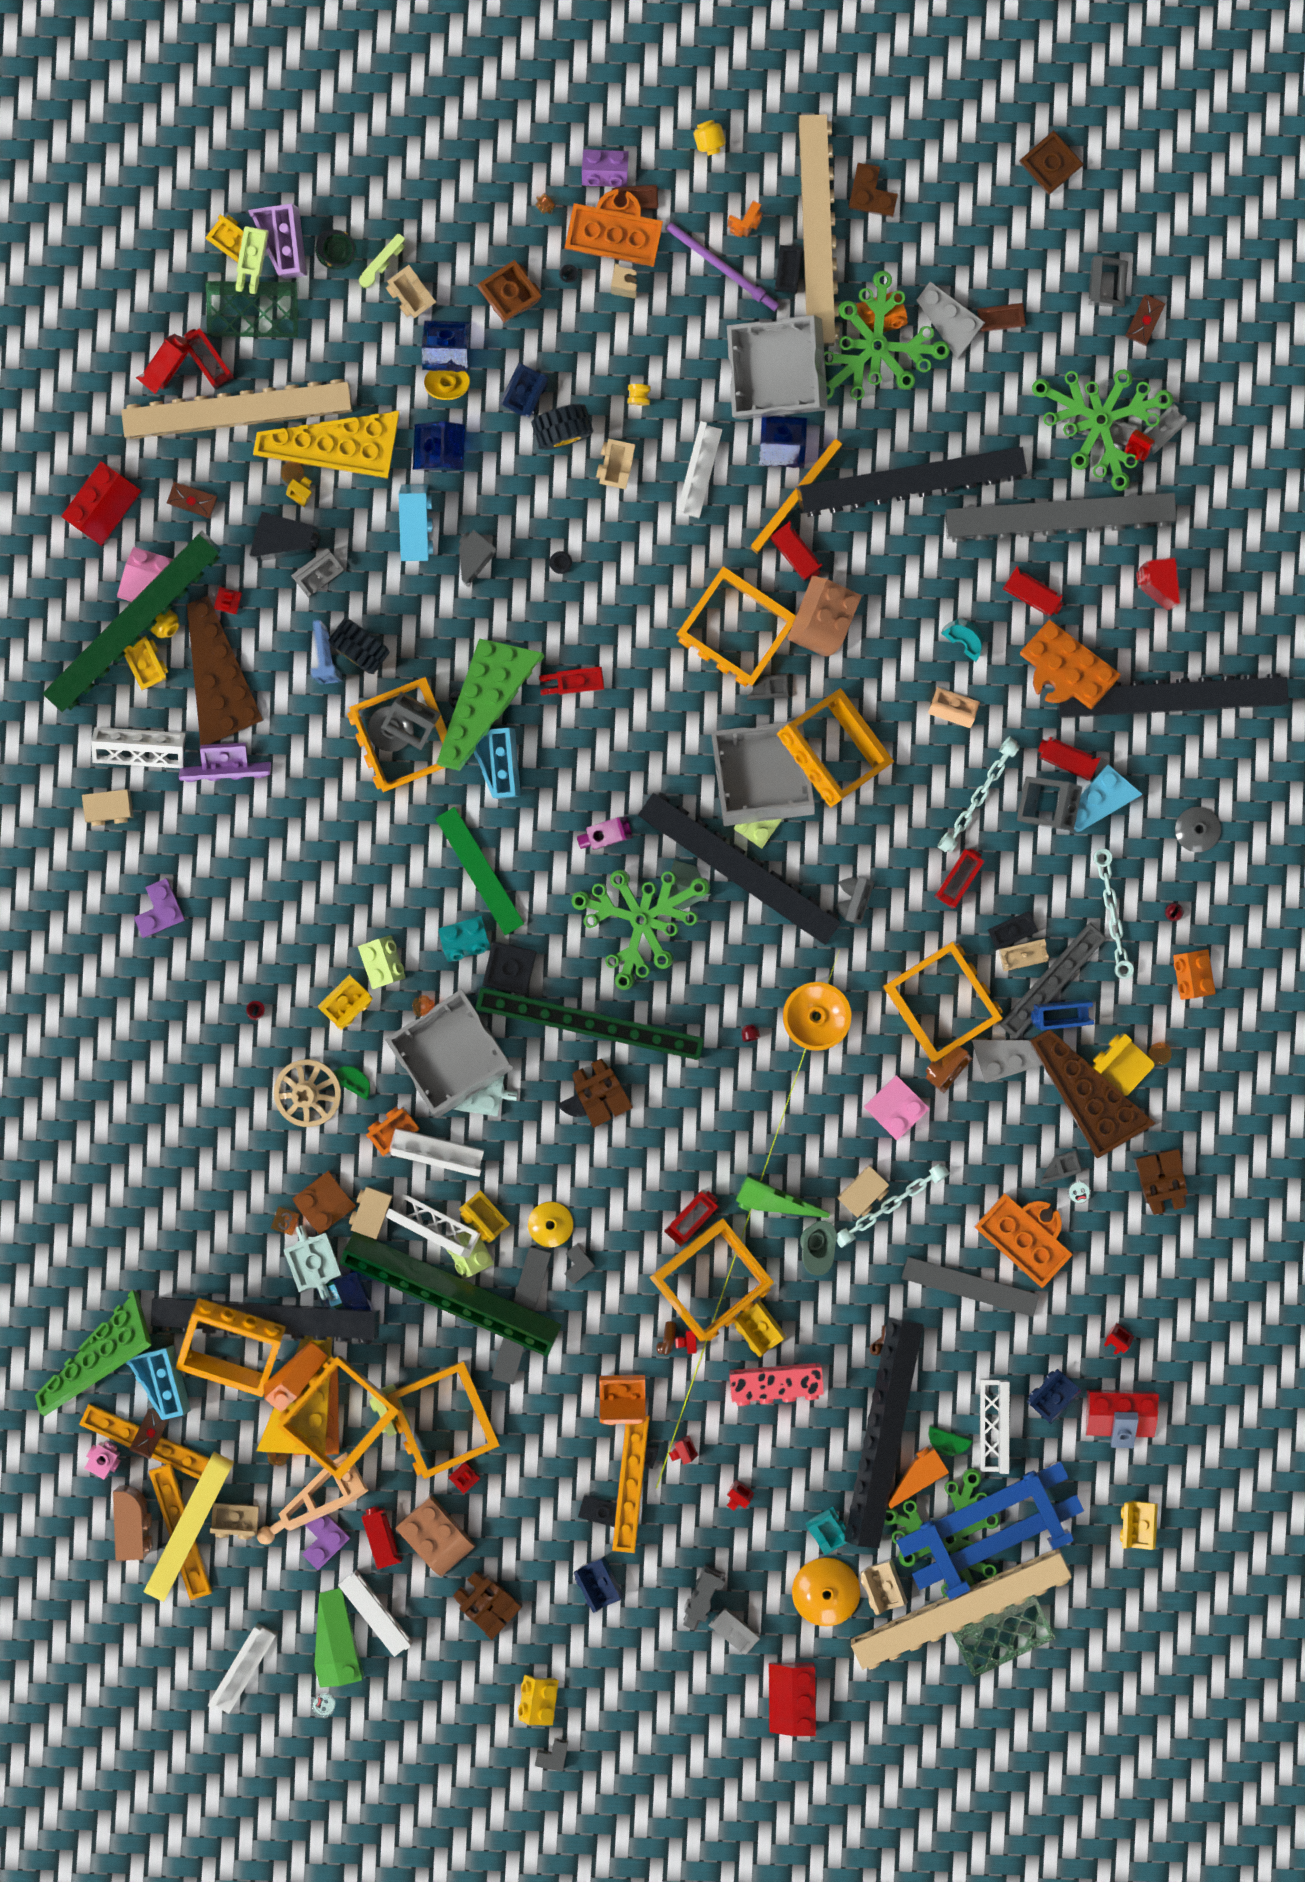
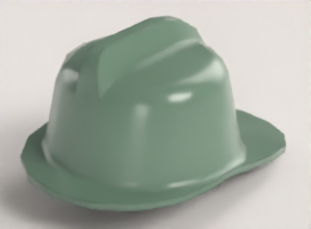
M818 1221L804 1230L800 1238L805 1269L810 1274L816 1276L828 1272L834 1260L837 1233L835 1227L827 1221Z

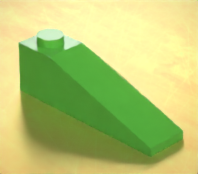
M746 1175L735 1199L739 1202L738 1207L749 1212L753 1208L758 1211L829 1218L830 1212L749 1175Z
M341 1588L319 1593L314 1666L320 1687L342 1686L362 1681L364 1677Z

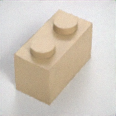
M128 789L82 795L85 822L91 823L92 827L103 826L105 821L114 820V824L127 823L128 818H133L131 792Z
M868 1165L837 1198L857 1218L860 1215L864 1217L873 1208L870 1204L876 1198L880 1201L889 1192L886 1189L889 1184Z
M367 1186L365 1190L361 1189L357 1198V1202L360 1203L358 1211H353L349 1224L352 1225L351 1230L377 1239L393 1195Z

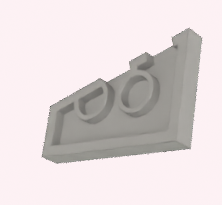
M929 282L917 299L921 308L958 360L986 322L932 282Z
M971 1040L985 1083L1042 1065L1029 1040Z

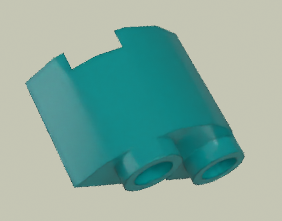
M960 618L945 625L941 634L952 643L962 642L965 645L964 653L977 662L984 642V637L979 628L970 621Z
M833 1506L805 1523L824 1555L848 1543L844 1541L846 1526L842 1520L837 1521L839 1516Z

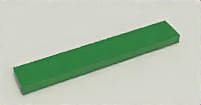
M453 807L436 817L437 823L504 935L506 936L524 925L525 923L456 808Z

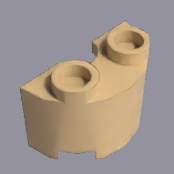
M409 265L387 281L389 285L386 287V290L393 299L398 297L402 305L399 307L406 317L411 315L413 318H416L436 303Z
M608 439V442H603L601 455L605 456L604 464H599L596 475L597 478H600L599 484L622 489L627 488L635 444Z

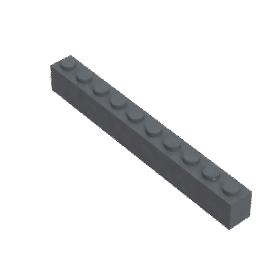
M1175 493L946 509L945 511L947 539H952L954 543L965 542L966 538L975 537V541L989 540V536H998V539L1012 538V534H1020L1021 538L1034 537V533L1043 532V536L1057 535V531H1066V534H1078L1081 529H1089V533L1102 532V528L1111 527L1112 531L1125 530V526H1134V529L1137 530L1147 529L1148 525L1157 524V528L1171 527V523L1176 521Z

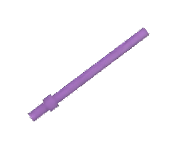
M671 222L666 230L751 293L753 299L757 302L761 301L774 312L778 309L780 304L768 296L766 290L760 286H755Z

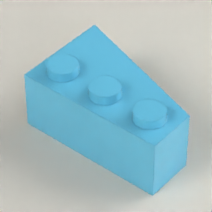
M401 484L398 493L401 561H428L429 554H433V540H429V532L433 531V520L429 518V509H432V495H429V484Z
M490 729L487 735L483 736L476 745V750L473 752L482 769V774L490 793L495 799L521 797L515 729Z
M1109 765L1104 766L1081 793L1074 830L1077 832L1082 831L1143 794Z
M174 1345L139 1353L126 1362L136 1375L135 1378L138 1383H141L148 1394V1399L162 1420L181 1416L191 1411L182 1373L180 1370L175 1369L178 1358Z

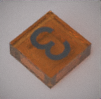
M279 1206L271 1229L292 1236L300 1214Z

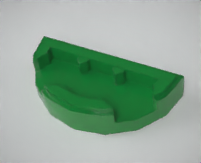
M343 1066L333 1071L340 1085L366 1101L368 1100L370 1082L366 1074L360 1069L352 1066Z
M929 1425L928 1436L930 1443L936 1451L943 1455L955 1456L961 1454L970 1447L973 1441Z

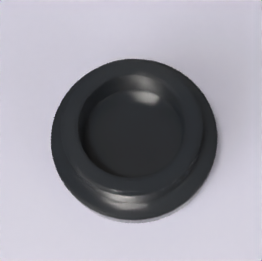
M558 551L551 556L549 564L553 572L565 574L572 567V559L568 553Z

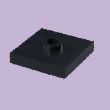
M492 941L482 986L527 996L537 951Z

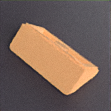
M937 687L928 713L971 728L980 702Z

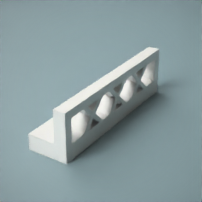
M700 421L677 513L700 518L722 429L708 426L706 422Z
M95 727L91 740L92 762L184 768L186 734ZM98 749H106L111 754L108 756L98 755ZM123 750L129 751L133 756L124 757L120 752ZM145 752H152L156 757L149 759L143 754ZM168 753L178 754V760H170L165 755Z
M399 1128L394 1130L389 1149L390 1154L478 1177L480 1176V1164L484 1153L483 1149Z
M404 1193L395 1210L389 1208L385 1217L466 1258H469L481 1234ZM406 1201L413 1204L415 1213L405 1215L401 1212ZM430 1212L434 1223L424 1225L421 1214ZM449 1222L453 1233L443 1235L439 1224ZM464 1232L472 1234L467 1247L460 1243L458 1234Z
M980 1380V1472L1009 1474L1008 1380ZM985 1385H998V1395L992 1401L985 1395ZM985 1398L990 1402L986 1407ZM997 1399H998V1407L994 1404V1402H995ZM991 1405L998 1410V1417L992 1423L985 1417V1411ZM985 1421L989 1424V1426L986 1429ZM997 1422H998V1430L994 1427V1425H995ZM991 1428L998 1433V1440L992 1446L985 1440V1434ZM985 1444L989 1447V1449L986 1452ZM991 1451L998 1456V1466H985V1457Z
M357 1570L338 1584L394 1657L412 1645L413 1641Z
M257 1622L207 1706L212 1709L217 1706L228 1714L231 1712L277 1635L276 1633Z

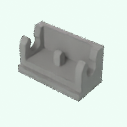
M1175 404L1160 416V423L1156 427H1148L1143 432V434L1155 441L1150 451L1153 455L1187 423L1186 416H1182L1178 412V407Z
M327 548L291 576L309 598L341 574L344 569Z
M725 1605L708 1624L743 1655H746L760 1639L756 1631Z

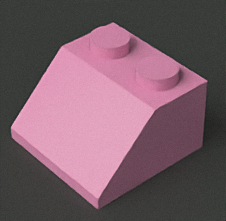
M133 547L124 568L117 597L132 602L173 559Z
M897 1075L864 1106L895 1140H898L930 1109Z

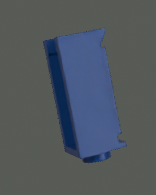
M1083 999L1034 1004V1011H1031L1032 1024H1035V1027L1039 1030L1094 1025V1020L1089 1018L1088 1007H1093V1002ZM1077 1007L1078 1017L1044 1020L1043 1011Z

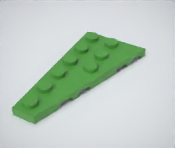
M479 638L436 762L438 766L458 771L462 769L476 750V745L490 731V726L496 719H499L519 692L518 689L524 680L530 677L533 668L545 657L543 653Z
M132 1290L127 1295L129 1299L122 1306L118 1305L113 1310L115 1314L108 1322H102L78 1348L80 1352L73 1359L69 1358L64 1363L66 1367L58 1376L53 1375L38 1391L35 1398L40 1414L43 1416L48 1415L152 1345L139 1294L136 1291Z

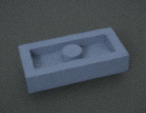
M1115 1412L1110 1439L1111 1448H1134L1138 1413Z

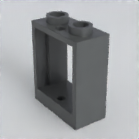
M1026 776L1017 821L1030 825L1074 831L1083 786L1069 782ZM1041 785L1060 788L1054 821L1035 818Z

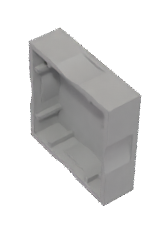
M811 315L786 318L771 323L752 322L727 325L728 355L732 370L730 384L732 417L744 420L828 410L821 318Z
M792 721L769 724L759 728L743 727L711 732L724 826L814 815L811 782L776 734ZM802 723V724H800V725H799L798 727H796V728H797L798 731L801 733V735L804 737V730H803V723Z
M462 989L436 1005L425 1016L410 1022L385 1039L401 1066L411 1076L417 1091L436 1118L441 1117L514 1069Z

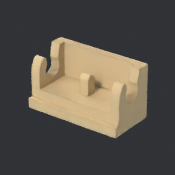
M615 264L611 282V294L636 299L637 285L634 283L637 280L632 277L637 275L636 272L632 269L620 267V264Z
M1045 939L998 950L1003 971L1047 962L1049 959V955L1046 952Z

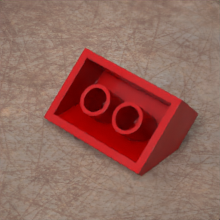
M101 461L61 517L102 546L139 496L141 490Z
M1175 558L1150 560L1144 563L1139 568V571L1136 572L1137 584L1141 585L1142 591L1166 610H1172L1180 604Z
M1087 1389L1086 1435L1111 1436L1115 1412L1138 1413L1136 1437L1155 1438L1159 1394L1155 1391Z
M814 1662L768 1663L769 1732L788 1736H816Z

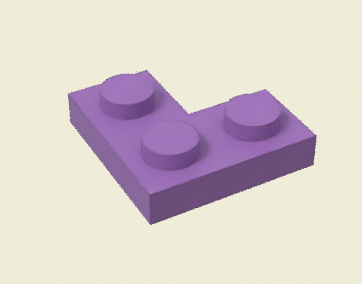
M167 878L145 887L154 909L134 917L142 938L185 921Z
M326 1514L304 1524L317 1539L302 1555L319 1570L351 1537Z

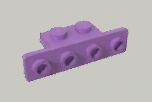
M246 742L200 745L202 766L180 768L179 780L195 782L200 779L217 781L221 778L238 780L250 776L263 778L270 775L271 762L248 763Z

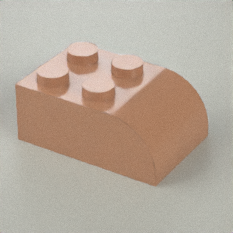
M812 576L787 640L821 656L834 654L846 637L862 595L828 579Z
M127 1485L118 1486L113 1491L116 1561L143 1560L150 1553V1550L153 1549V1537L149 1536V1527H152V1515L148 1513L147 1501L138 1489Z
M432 1494L396 1526V1530L425 1563L441 1577L476 1547V1544Z

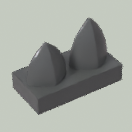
M860 876L859 878H847L839 881L843 891L852 897V900H844L836 904L839 914L845 920L861 925L875 883L874 881Z

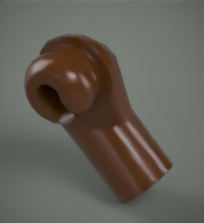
M668 1321L665 1323L663 1342H659L656 1346L657 1353L660 1355L664 1354L666 1356L672 1352L677 1326L675 1322Z
M882 1325L881 1337L869 1347L870 1353L874 1356L881 1355L886 1325Z

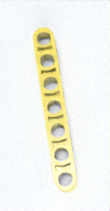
M213 1452L144 1593L163 1602L165 1601L234 1461Z

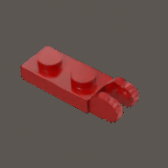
M602 667L559 671L557 674L539 676V681L542 682L556 679L558 681V688H544L540 690L541 695H564L605 690Z

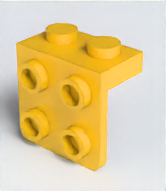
M1122 1033L1120 1036L1117 1034L1108 1043L1110 1047L1105 1053L1101 1051L1093 1059L1095 1063L1092 1068L1099 1072L1124 1096H1127L1152 1070L1154 1062L1131 1042L1132 1039Z

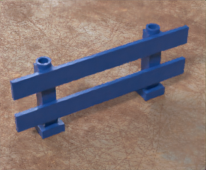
M1061 1461L1037 1473L1035 1470L1023 1475L1024 1479L935 1522L928 1520L919 1525L920 1529L897 1539L896 1542L903 1557L929 1546L936 1562L911 1573L919 1590L945 1579L948 1586L944 1590L949 1600L970 1591V1588L965 1578L960 1580L957 1572L1048 1529L1051 1536L1047 1540L1053 1550L1074 1541L1068 1529L1063 1530L1061 1522L1084 1512L1077 1495L1075 1494L1052 1505L1045 1492V1489L1068 1479ZM1032 1496L1039 1510L1038 1513L948 1555L941 1539Z

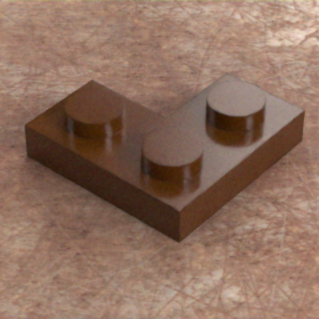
M858 163L848 209L893 218L898 194L876 189L880 167Z

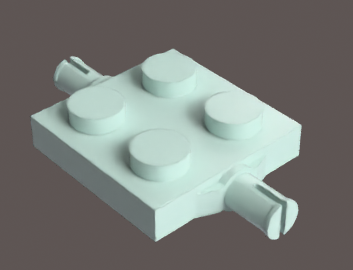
M503 1075L454 1107L453 1110L498 1117L499 1107L503 1099L517 1101L515 1096L518 1095V1091L504 1090Z
M301 1225L295 1228L300 1241L294 1246L284 1249V1253L298 1291L302 1293L312 1288H318L321 1300H326V1298L331 1297L326 1284L343 1275L328 1234L324 1233L316 1237H308L305 1226Z

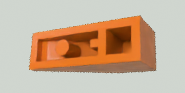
M311 1340L263 1385L264 1399L282 1412L298 1397L328 1357V1354Z
M927 1446L916 1453L917 1457L912 1460L889 1498L888 1505L890 1509L949 1473L934 1447L929 1449Z

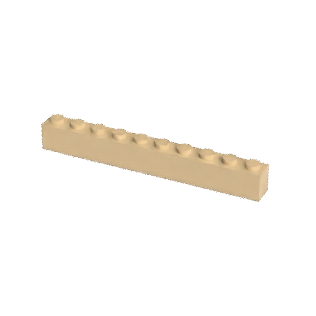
M827 114L800 115L799 140L806 316L815 315L822 319L824 346H835V340H839V326H835L834 317H838L839 313L838 303H834V294H838L837 280H833V272L837 271V259L832 258V249H836V235H831V226H835V212L830 211V203H834V189H830L829 181H832L834 178L833 167H829V158H833L832 144H828V135H832V122L827 121Z
M343 379L331 380L330 384L321 385V382L308 383V387L299 388L298 385L285 386V390L276 391V388L271 387L262 389L261 393H253V390L241 391L240 395L231 396V393H221L217 395V398L208 399V396H197L195 401L186 402V399L181 398L172 400L171 404L155 401L150 402L149 406L141 407L140 404L127 405V409H121L124 437L127 440L353 412L350 385L348 382H344Z
M1060 1548L1051 1550L969 1587L970 1591L951 1600L947 1596L851 1639V1647L862 1670L866 1668L874 1669L888 1658L889 1660H894L900 1657L904 1651L909 1649L910 1651L917 1650L922 1647L923 1643L929 1640L935 1642L941 1639L943 1634L950 1631L952 1633L958 1632L964 1628V1625L970 1622L975 1624L984 1620L988 1614H999L1013 1603L1014 1605H1019L1025 1602L1029 1596L1034 1594L1035 1596L1042 1595L1048 1591L1047 1588L1054 1585L1057 1587L1062 1586L1069 1581L1068 1579L1072 1578L1071 1571Z

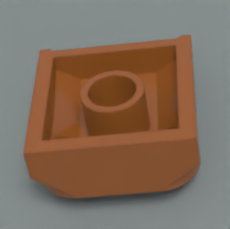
M957 1046L941 1061L937 1063L933 1061L925 1071L927 1073L926 1079L942 1093H945L973 1058L968 1055L967 1051Z
M329 1170L292 1198L298 1209L319 1234H322L356 1207L355 1203L351 1201L335 1181Z

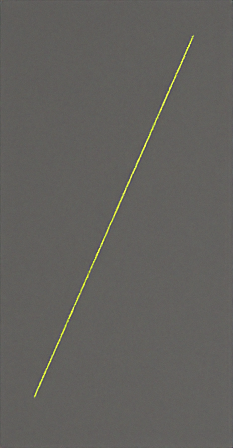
M797 1072V1074H796V1077H795V1080H794V1083H793L791 1092H790V1094H789V1097H788V1100H787V1103H786V1106H785V1109H784V1112H783L781 1121H780V1123H779V1126H778V1129H777V1132H776V1135H775V1138H774V1141H773V1144H772V1147H771V1150H770V1153H769V1156H768V1159H767V1162H766V1166H767V1163H768V1160H769L771 1151H772V1149H773V1146H774V1143H775V1140H776V1137H777V1134H778V1131H779V1128H780V1125H781L783 1116H784V1114H785V1111H786V1108H787V1105H788V1102H789V1099H790V1096H791V1093H792V1090H793V1087H794V1084H795V1081H796L798 1072ZM751 1211L749 1212V1215H748L746 1224H745V1226H744V1229H743V1232H742V1235H741L740 1240H742V1237H743L744 1231H745V1229H746V1226H747V1223H748V1220H749ZM735 1253V1256H734V1259H733V1262H732V1265H731V1268H730V1271H729V1274H728V1277H727V1280H726V1283H725V1286H724V1289H723L721 1298H720V1300H719V1303H718V1306H717V1309H716V1312H715V1315H714V1318H713L712 1323L714 1322V1319H715V1316H716V1313H717V1310H718L720 1301H721V1299H722V1296H723V1293H724V1290H725V1287H726V1284H727V1281H728V1278H729L731 1269H732V1267H733V1264H734V1261H735V1258H736V1255H737L736 1253ZM706 1339V1341H705V1344H704V1347H703V1350H702V1353H701V1356H700L698 1365H697V1367H696V1370H695V1373H694V1376H693V1379H692V1382H691V1385H690V1388H689V1391H688V1394H687V1397H686V1401H685V1404H684V1406H683V1409H682V1412H681V1415H680V1418H679V1421H678V1424H677L675 1433H674V1435H673V1438H672V1441H671V1444H670V1447H669V1450H668V1453H667V1456H666V1459H665V1462H664V1465H663L661 1474H660V1476H659V1479H658L656 1488H657L658 1485H659V1482H660V1479H661V1476H662V1473H663V1470H664V1467H665V1464H666V1461H667V1458H668V1455H669V1452H670V1449H671V1446H672V1443H673V1440H674V1437H675V1434H676V1431H677V1428H678V1425H679L681 1416H682V1414H683V1411H684V1408H685V1405H686V1402H687V1399H688V1396H689V1393H690V1390H691L693 1381H694V1379H695V1376H696V1373H697V1370H698V1367H699V1364H700V1361H701V1358H702V1355H703V1352H704V1349H705V1346H706V1343H707V1340H708V1339Z

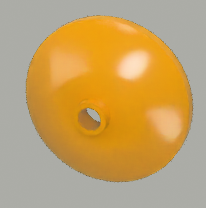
M823 982L807 983L798 987L788 997L783 1009L784 1027L789 1037L799 1046L814 1051L826 1050L837 1045L846 1036L851 1024V1008L844 994L836 987ZM814 1012L821 1014V1018L817 1021L812 1018Z
M817 1558L806 1563L796 1574L792 1585V1598L797 1611L804 1619L819 1626H834L847 1620L856 1610L860 1600V1585L856 1574L846 1563L835 1558ZM824 1591L831 1592L829 1598H824L822 1594Z

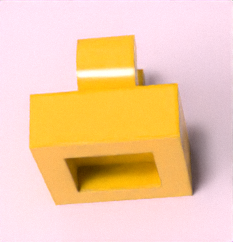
M304 477L300 483L293 479L288 485L286 495L305 507L310 501L312 494L309 490L312 481L307 477Z

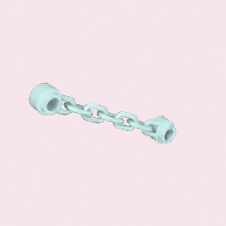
M1009 736L1003 742L999 750L1003 756L1000 760L995 761L989 769L987 781L983 786H979L971 798L972 804L969 809L960 814L955 822V830L952 835L947 832L941 838L938 844L939 849L950 853L955 849L958 844L955 838L971 822L972 812L975 807L980 806L989 793L988 787L1004 771L1006 759L1008 756L1013 757L1019 750L1020 746L1016 740ZM997 765L1001 769L995 777V774L991 773ZM981 790V792H985V794L979 801L978 799H975V797ZM964 816L968 820L962 828V825L958 824Z
M1099 849L1094 853L1093 861L1098 866L1099 876L1105 881L1106 886L1103 892L1104 903L1111 912L1109 929L1111 937L1116 940L1117 949L1115 950L1116 966L1114 970L1117 977L1127 979L1132 976L1134 968L1128 961L1127 952L1122 948L1120 941L1123 936L1121 921L1115 915L1117 898L1114 889L1110 888L1109 879L1112 876L1110 867L1112 854L1107 849ZM1100 854H1104L1106 856L1105 862H1100L1098 860V856ZM1107 866L1108 875L1104 873L1103 876L1101 867ZM1112 892L1114 905L1113 903L1108 905L1106 893L1111 895ZM1112 922L1114 925L1118 923L1120 935L1119 933L1114 935ZM1123 951L1125 961L1119 962L1118 953L1122 955ZM1123 965L1128 969L1126 974L1120 973V967Z
M939 1163L929 1170L931 1175L926 1179L919 1178L907 1186L904 1194L892 1196L883 1202L878 1212L875 1214L868 1213L856 1222V1227L850 1231L845 1228L837 1233L836 1242L841 1248L856 1239L853 1234L857 1230L864 1231L876 1223L879 1215L882 1213L889 1214L901 1205L902 1199L908 1195L916 1196L926 1188L927 1182L931 1179L934 1183L944 1179L950 1174L947 1168ZM920 1182L919 1185L922 1187L912 1193L913 1189L910 1188ZM892 1200H894V1203H898L889 1210H887L888 1206H885ZM869 1216H871L869 1220H873L864 1227L863 1223L859 1224Z

